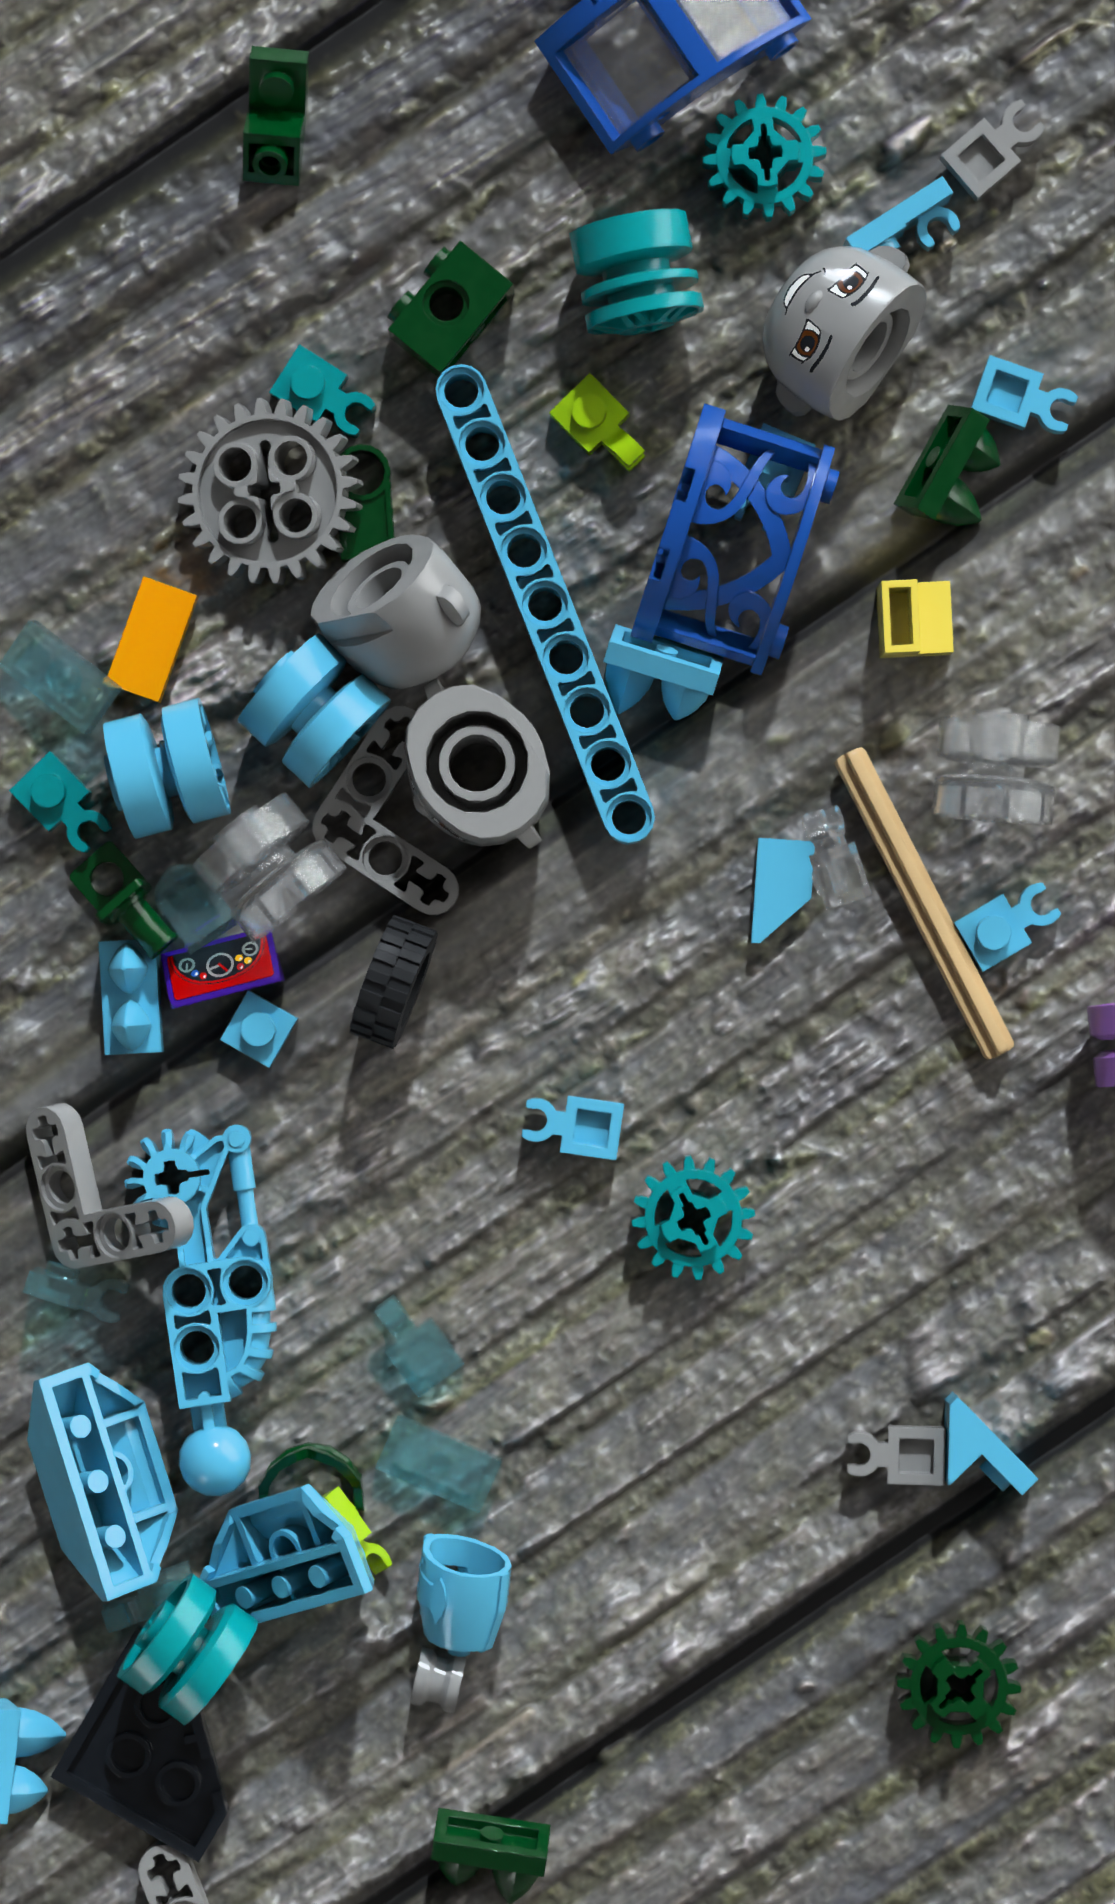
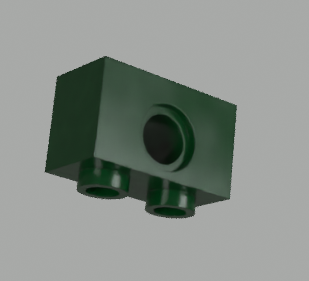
M459 241L452 251L443 247L424 270L423 274L429 278L415 296L410 291H407L397 301L387 316L393 322L388 328L390 338L437 377H440L444 370L456 365L514 295V284L462 241ZM451 294L462 301L463 309L457 318L450 321H442L431 313L433 302L441 295Z

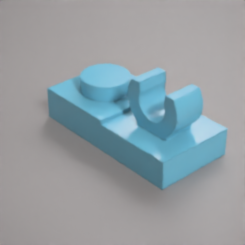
M941 176L848 236L843 246L859 247L866 251H870L878 246H890L900 249L901 246L897 240L903 236L906 230L917 225L915 236L918 244L926 251L933 249L935 242L928 233V224L933 221H940L947 226L952 236L960 229V222L956 214L950 209L944 208L953 195L952 189L944 177Z

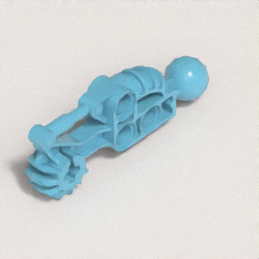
M238 1124L229 1126L223 1135L215 1136L211 1140L200 1132L190 1129L183 1135L179 1148H175L172 1129H164L161 1133L164 1149L162 1151L159 1150L153 1140L145 1137L140 1141L142 1149L151 1158L147 1161L139 1156L132 1155L127 1160V1164L132 1168L143 1170V1177H132L124 1181L125 1188L127 1189L145 1187L147 1193L138 1197L133 1203L168 1196L177 1197L184 1201L193 1216L194 1229L192 1237L187 1244L177 1248L179 1267L167 1276L163 1284V1302L179 1409L190 1408L193 1432L185 1438L180 1448L179 1468L187 1484L193 1490L206 1496H222L235 1491L245 1481L250 1471L251 1453L248 1444L237 1430L227 1426L224 1403L231 1402L232 1399L243 1393L241 1387L254 1380H262L265 1373L261 1368L266 1359L273 1357L274 1352L272 1348H269L271 1332L277 1331V1322L271 1321L270 1311L276 1310L267 1235L265 1229L258 1224L253 1191L256 1185L250 1151L252 1135L247 1127ZM228 1157L233 1191L237 1193L242 1228L239 1229L219 1258H216L208 1205ZM168 1161H175L178 1170L193 1172L208 1169L210 1171L209 1175L190 1177L187 1181L180 1183V1193H172L169 1184H160L159 1174L168 1170ZM166 1219L152 1221L153 1225L168 1228ZM251 1266L260 1273L262 1288L257 1295L242 1297L233 1290L231 1276L236 1268ZM193 1274L203 1281L206 1290L205 1297L200 1304L188 1306L178 1300L175 1294V1284L180 1276ZM201 1331L212 1339L214 1352L209 1360L195 1362L185 1355L183 1340L188 1333Z

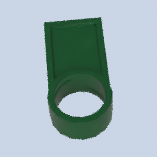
M359 444L351 446L340 454V456L369 454L377 458L385 470L383 481L374 492L358 495L349 491L348 498L360 503L363 507L362 510L347 511L344 519L350 522L356 530L355 533L339 530L340 543L344 548L341 553L342 562H348L361 552L395 538L391 469L383 453L371 445Z

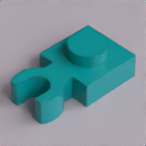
M300 344L269 391L270 395L277 400L281 398L290 401L292 409L296 412L302 405L313 409V423L324 417L327 412L334 416L340 431L352 438H358L361 432L360 429L346 420L347 411L353 406H362L371 413H374L376 410L374 401L366 394L361 392L346 394L341 390L349 378L346 373Z
M51 751L9 790L49 832H52L63 822L67 826V838L70 844L80 852L87 853L91 849L82 840L80 835L81 827L85 823L93 821L106 833L112 829L111 823L106 816L94 810L84 809L81 803L92 792Z

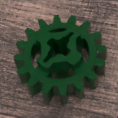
M963 1620L956 1621L954 1631L951 1634H946L939 1623L933 1624L935 1636L933 1640L928 1642L917 1634L913 1638L919 1650L917 1655L902 1653L900 1656L901 1662L910 1671L909 1674L895 1676L896 1685L909 1690V1693L898 1699L899 1705L902 1710L916 1708L917 1711L909 1721L911 1726L917 1730L928 1723L930 1725L928 1737L935 1744L941 1739L943 1733H947L953 1748L959 1749L963 1735L967 1734L971 1735L977 1746L983 1744L982 1729L988 1726L992 1731L1000 1734L1003 1729L997 1719L1000 1713L1015 1715L1017 1711L1014 1705L1006 1698L1007 1694L1021 1692V1685L1018 1681L1007 1679V1675L1016 1671L1018 1665L1014 1658L999 1659L1007 1646L1001 1638L988 1645L986 1643L988 1630L982 1625L974 1631L973 1635H968ZM956 1647L972 1649L965 1657L947 1656L944 1652L946 1649ZM927 1665L933 1673L932 1687L925 1693L926 1697L922 1699L920 1682L922 1673ZM994 1669L995 1690L991 1701L988 1702L983 1695L984 1681L991 1676L990 1672ZM952 1674H955L960 1679L966 1677L965 1680L969 1686L968 1691L964 1694H961L956 1689L949 1692L950 1686L947 1678ZM950 1712H968L972 1716L965 1720H949L944 1718Z

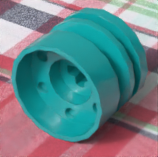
M654 209L632 212L594 221L569 233L576 274L589 277H603V282L597 283L581 292L582 305L601 307L585 315L587 333L594 335L620 334L623 336L650 333L671 327L678 321L693 317L704 311L702 293L682 291L698 283L697 270L670 268L671 262L683 258L691 253L693 249L686 211L680 209Z

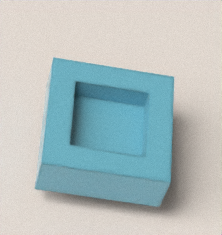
M248 990L220 1040L271 1068L299 1018Z

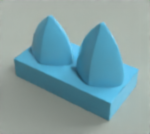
M615 624L603 662L607 663L605 673L607 692L617 714L623 713L639 702L650 689L655 678L662 680L661 691L663 701L674 720H680L692 714L706 701L708 695L713 696L724 657L654 636L652 643L630 636L632 629Z
M136 940L98 942L105 1055L164 1052L159 955L151 960L147 956V952Z
M0 1698V1824H8L9 1814L19 1813L32 1807L48 1793L47 1786L34 1772L25 1767L15 1765L16 1758L29 1757L44 1752L66 1737V1732L50 1717L35 1710L17 1707L7 1698Z

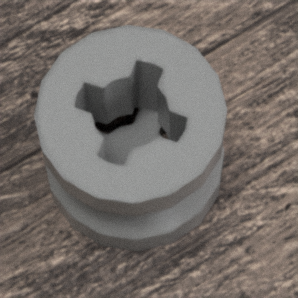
M422 1647L410 1704L422 1706L426 1702L439 1704L445 1712L454 1713L467 1657L452 1656L449 1659L438 1657L433 1649Z

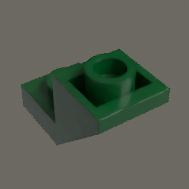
M252 46L249 57V108L243 130V181L299 186L308 104L309 51Z

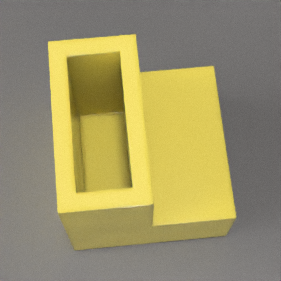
M917 579L881 581L876 587L880 658L951 655L954 652L950 581L918 582Z

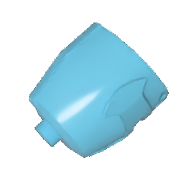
M430 1533L424 1536L416 1597L420 1605L423 1633L429 1642L440 1648L448 1649L449 1654L457 1657H465L470 1652L476 1651L482 1653L493 1647L508 1604L512 1565L506 1554L491 1545L460 1535ZM444 1565L458 1566V1569L455 1571L446 1568Z

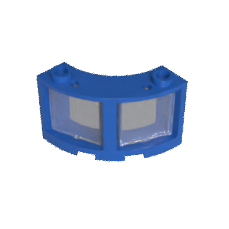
M581 0L534 42L612 155L630 146H633L637 152L647 148L665 133L661 127L662 124L702 94L766 55L770 61H775L788 53L799 43L795 34L812 18L799 0Z

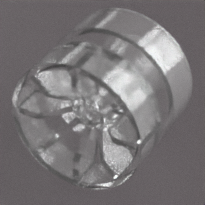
M972 711V717H940L937 756L948 761L968 764L967 774H944L935 777L932 816L993 823L1052 825L1056 787L1047 782L1024 778L1025 769L1048 768L1058 764L1061 727L1049 723L1029 721V715L997 711Z
M287 792L278 795L260 808L257 805L249 808L214 836L212 841L215 844L204 852L192 865L215 896L231 891L249 878L253 879L248 884L250 889L235 903L230 912V915L252 943L262 939L296 914L347 870L345 864L325 839L315 841L296 853L289 847L304 833L310 820Z

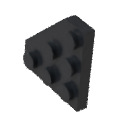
M138 1625L52 1773L51 1778L199 1863L228 1813L227 1798L203 1709L193 1720L183 1725L159 1707V1696L167 1678L153 1691L142 1695L117 1677L121 1664L143 1628Z

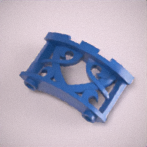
M704 403L630 636L652 643L654 635L750 665L752 666L751 673L762 675L768 656L776 659L780 658L789 630V626L780 624L801 562L819 501L830 504L840 471L830 468L835 447L824 444L823 449H819L724 418L726 410ZM716 443L758 456V459L749 470L733 455L717 446ZM769 460L808 472L805 486L798 496L789 498L781 491L782 482L789 476L787 474L774 477L765 490L758 479ZM731 481L739 488L734 498L723 508H712L706 501V491L712 485L721 486L724 489L725 496L731 488ZM748 499L764 526L772 555L749 573L731 582L719 585V571L715 558L701 541L687 535L690 524L692 522L707 525L722 522L733 516ZM802 511L790 547L788 535L780 514L792 515ZM699 559L704 563L708 576L707 589L697 590L700 583V575L692 580L686 579L682 575L681 569L686 561ZM782 573L770 608L768 602L756 591L766 586ZM729 603V617L738 627V618L743 611L753 610L760 618L756 636L751 637L715 625L717 606ZM706 609L705 622L670 610Z

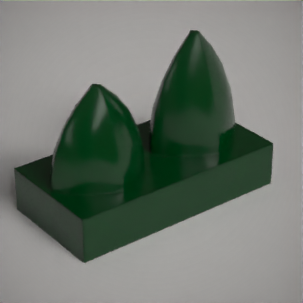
M948 405L897 496L894 505L910 515L932 519L942 524L963 526L982 521L974 495L959 478L962 470L966 472H984L1000 466L996 443L990 432L986 429L990 419L973 408Z
M438 1808L430 1860L438 1862L441 1871L454 1886L467 1881L475 1875L480 1867L492 1869L497 1888L505 1900L512 1904L530 1890L538 1876L544 1877L551 1825Z

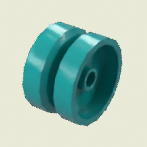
M192 1573L175 1587L165 1601L150 1616L126 1655L117 1674L118 1678L142 1695L153 1691L167 1678L159 1696V1707L183 1725H186L198 1715L225 1682L248 1647L259 1622L233 1603L222 1607L209 1619L215 1607L217 1591Z

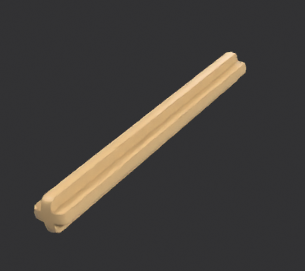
M861 747L849 751L835 761V766L983 1057L988 1060L1008 1052L1014 1047V1041L866 750Z

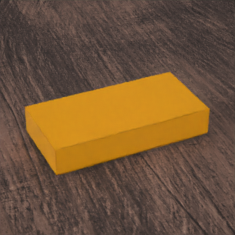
M143 576L105 683L161 703L199 597L190 592Z

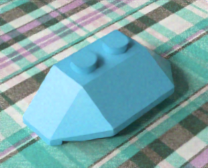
M84 1363L34 1381L27 1442L61 1550L102 1602H106L157 1582L161 1570L159 1565L168 1547L178 1507L145 1402L119 1383L99 1373L100 1370L90 1363Z
M310 1484L229 1509L214 1542L209 1565L203 1568L199 1577L217 1591L216 1603L211 1617L222 1607L233 1603L258 1620V1623L366 1594L373 1590L374 1578L354 1526Z

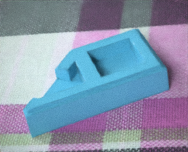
M757 838L751 943H761L811 899L815 841Z

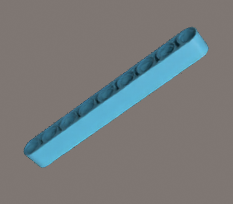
M464 364L453 365L444 370L437 379L435 390L440 411L604 828L609 836L618 843L627 845L638 843L645 839L653 828L655 815L652 803L486 381L481 373L472 366ZM461 380L471 382L478 389V395L474 403L463 408L453 406L446 399V393L450 385ZM487 433L497 439L499 449L494 457L489 460L479 461L468 454L466 450L467 444L476 434ZM499 486L512 487L520 496L519 505L508 514L494 512L487 504L488 496L492 490ZM524 538L533 540L541 549L539 560L531 567L525 568L516 566L508 557L511 545L518 539ZM543 591L554 593L562 602V608L558 616L548 621L538 620L529 611L530 600L534 595ZM562 644H570L578 648L583 657L580 668L571 674H561L554 670L549 660L554 648ZM592 697L602 705L604 711L603 718L594 727H581L571 718V707L579 698ZM601 750H614L623 758L625 768L617 779L605 781L599 779L593 773L591 767L592 759ZM622 803H635L642 808L645 814V824L635 834L621 833L613 824V811Z

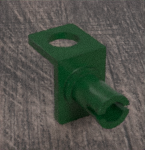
M107 841L70 874L69 877L72 883L98 911L95 915L101 923L108 925L120 922L147 952V956L151 960L164 952L178 938L176 932H173L145 900L148 896L147 893L153 887L113 842ZM110 862L120 867L123 872L124 881L117 893L105 896L95 891L91 878L97 866Z

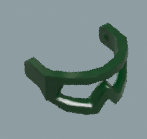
M307 1442L287 1448L270 1463L258 1484L259 1499L270 1496V1485L281 1470L300 1460L310 1458L335 1467L351 1484L353 1488L352 1503L357 1511H364L365 1509L362 1474L359 1473L349 1457L331 1445Z

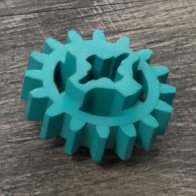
M763 93L757 94L755 105L752 109H747L746 105L738 99L734 101L735 117L733 119L721 113L716 117L715 124L722 132L721 135L715 133H707L704 145L716 151V153L703 157L702 168L716 170L717 172L708 181V188L710 191L721 188L726 190L721 205L725 209L732 206L736 201L743 204V219L748 220L754 208L762 209L765 222H771L774 208L779 206L788 216H791L795 212L794 198L796 196L808 203L813 197L814 193L807 184V181H822L824 171L813 165V162L825 159L827 149L826 147L812 145V142L820 136L821 128L819 125L807 128L803 126L802 123L807 113V109L804 107L799 108L793 114L786 112L787 97L781 96L776 102L775 107H767ZM773 123L787 129L796 140H786L774 130ZM751 124V134L744 143L732 145V148H727L733 136L739 130ZM761 135L764 137V147H767L769 156L776 157L773 159L772 166L769 169L767 181L765 180L764 169H761L760 161L752 159L756 157ZM796 168H801L794 182L778 192V180L783 174L789 171H796ZM742 175L755 186V193L740 186L732 176Z
M685 1155L683 1169L675 1171L674 1167L668 1161L662 1163L665 1174L662 1180L659 1181L650 1175L644 1178L647 1186L652 1190L650 1195H635L634 1203L645 1208L644 1215L632 1218V1226L646 1228L647 1234L637 1241L639 1249L655 1247L657 1251L651 1260V1264L655 1267L662 1264L666 1259L672 1262L671 1275L678 1278L684 1266L692 1267L695 1279L702 1280L703 1266L709 1264L720 1275L724 1272L722 1257L726 1254L737 1260H740L742 1257L741 1252L735 1245L737 1239L752 1240L753 1233L747 1228L742 1227V1220L754 1217L755 1209L741 1207L739 1202L750 1192L747 1186L732 1189L729 1185L736 1173L733 1169H727L720 1176L715 1174V1159L708 1157L703 1168L699 1169L695 1168L691 1155ZM698 1179L707 1181L718 1187L721 1191L707 1197L691 1192L685 1180ZM668 1190L673 1199L669 1216L655 1224L657 1203L663 1193ZM681 1193L686 1196L689 1203L692 1202L696 1209L704 1207L708 1209L709 1214L702 1218L703 1231L707 1237L706 1241H702L698 1232H694L690 1225L682 1228L678 1225L677 1221L684 1217L682 1209L684 1205L679 1197ZM731 1210L730 1229L725 1239L719 1245L713 1235L718 1218ZM678 1238L695 1243L700 1255L681 1254L668 1247L666 1243H671Z

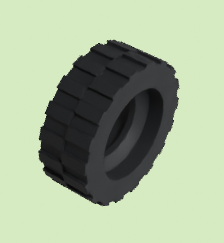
M396 915L392 916L375 950L360 990L350 1023L349 1032L351 1034L391 1049L396 1047L423 985L436 945L438 931Z

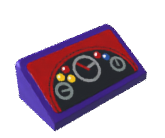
M271 926L160 954L171 1009L285 981Z

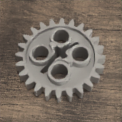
M257 398L254 415H251L245 406L237 403L234 405L235 422L231 423L226 418L216 415L214 416V421L219 433L215 436L202 431L197 433L200 441L206 447L203 453L186 451L185 456L197 466L195 472L181 473L178 477L183 482L193 485L192 493L178 498V503L194 507L195 511L182 521L183 526L202 529V532L193 542L195 547L204 549L214 545L208 559L209 563L219 566L230 558L227 574L232 577L239 578L248 567L249 581L261 585L268 570L274 584L284 585L286 570L289 568L297 579H307L305 562L310 561L316 567L325 569L327 564L322 551L328 548L342 553L344 550L341 543L335 537L338 531L355 533L356 528L345 520L344 517L347 511H359L363 507L360 503L348 498L349 491L363 486L362 480L349 477L346 474V471L353 468L359 462L358 458L352 455L340 456L338 453L345 447L348 439L341 434L327 439L326 437L331 430L333 422L322 417L311 425L313 409L302 405L293 417L292 404L285 399L280 398L274 413H272L268 401ZM267 441L271 444L268 465L262 452V445ZM303 446L307 454L306 465L298 474L289 475L284 465L285 457L292 448ZM247 452L251 459V470L244 479L234 481L229 471L230 463L237 454ZM270 482L280 485V493L272 495L270 502L261 499V490L269 489ZM306 502L311 508L312 520L306 529L294 532L289 522L290 513L295 506ZM251 508L256 516V527L248 537L239 538L234 528L235 519L240 512ZM272 516L279 533V539L274 543L270 540L273 525Z

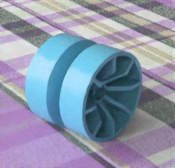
M320 633L310 638L296 652H288L269 670L253 691L255 693L254 697L238 718V722L265 747L276 743L293 729L298 735L285 751L282 763L309 788L317 784L348 754L391 703V699L363 674L352 679L336 692L332 686L343 672L347 661Z
M200 698L162 707L161 727L164 740L160 741V747L157 746L152 730L141 713L103 724L107 755L104 756V764L115 804L119 811L123 810L129 829L135 839L173 829L174 812L171 797L179 795L187 816L194 824L231 814L227 786L216 743Z

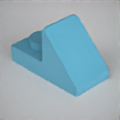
M953 1391L945 1398V1482L947 1485H951L971 1464L983 1455L986 1460L979 1468L1002 1491L1012 1484L1023 1495L1038 1478Z

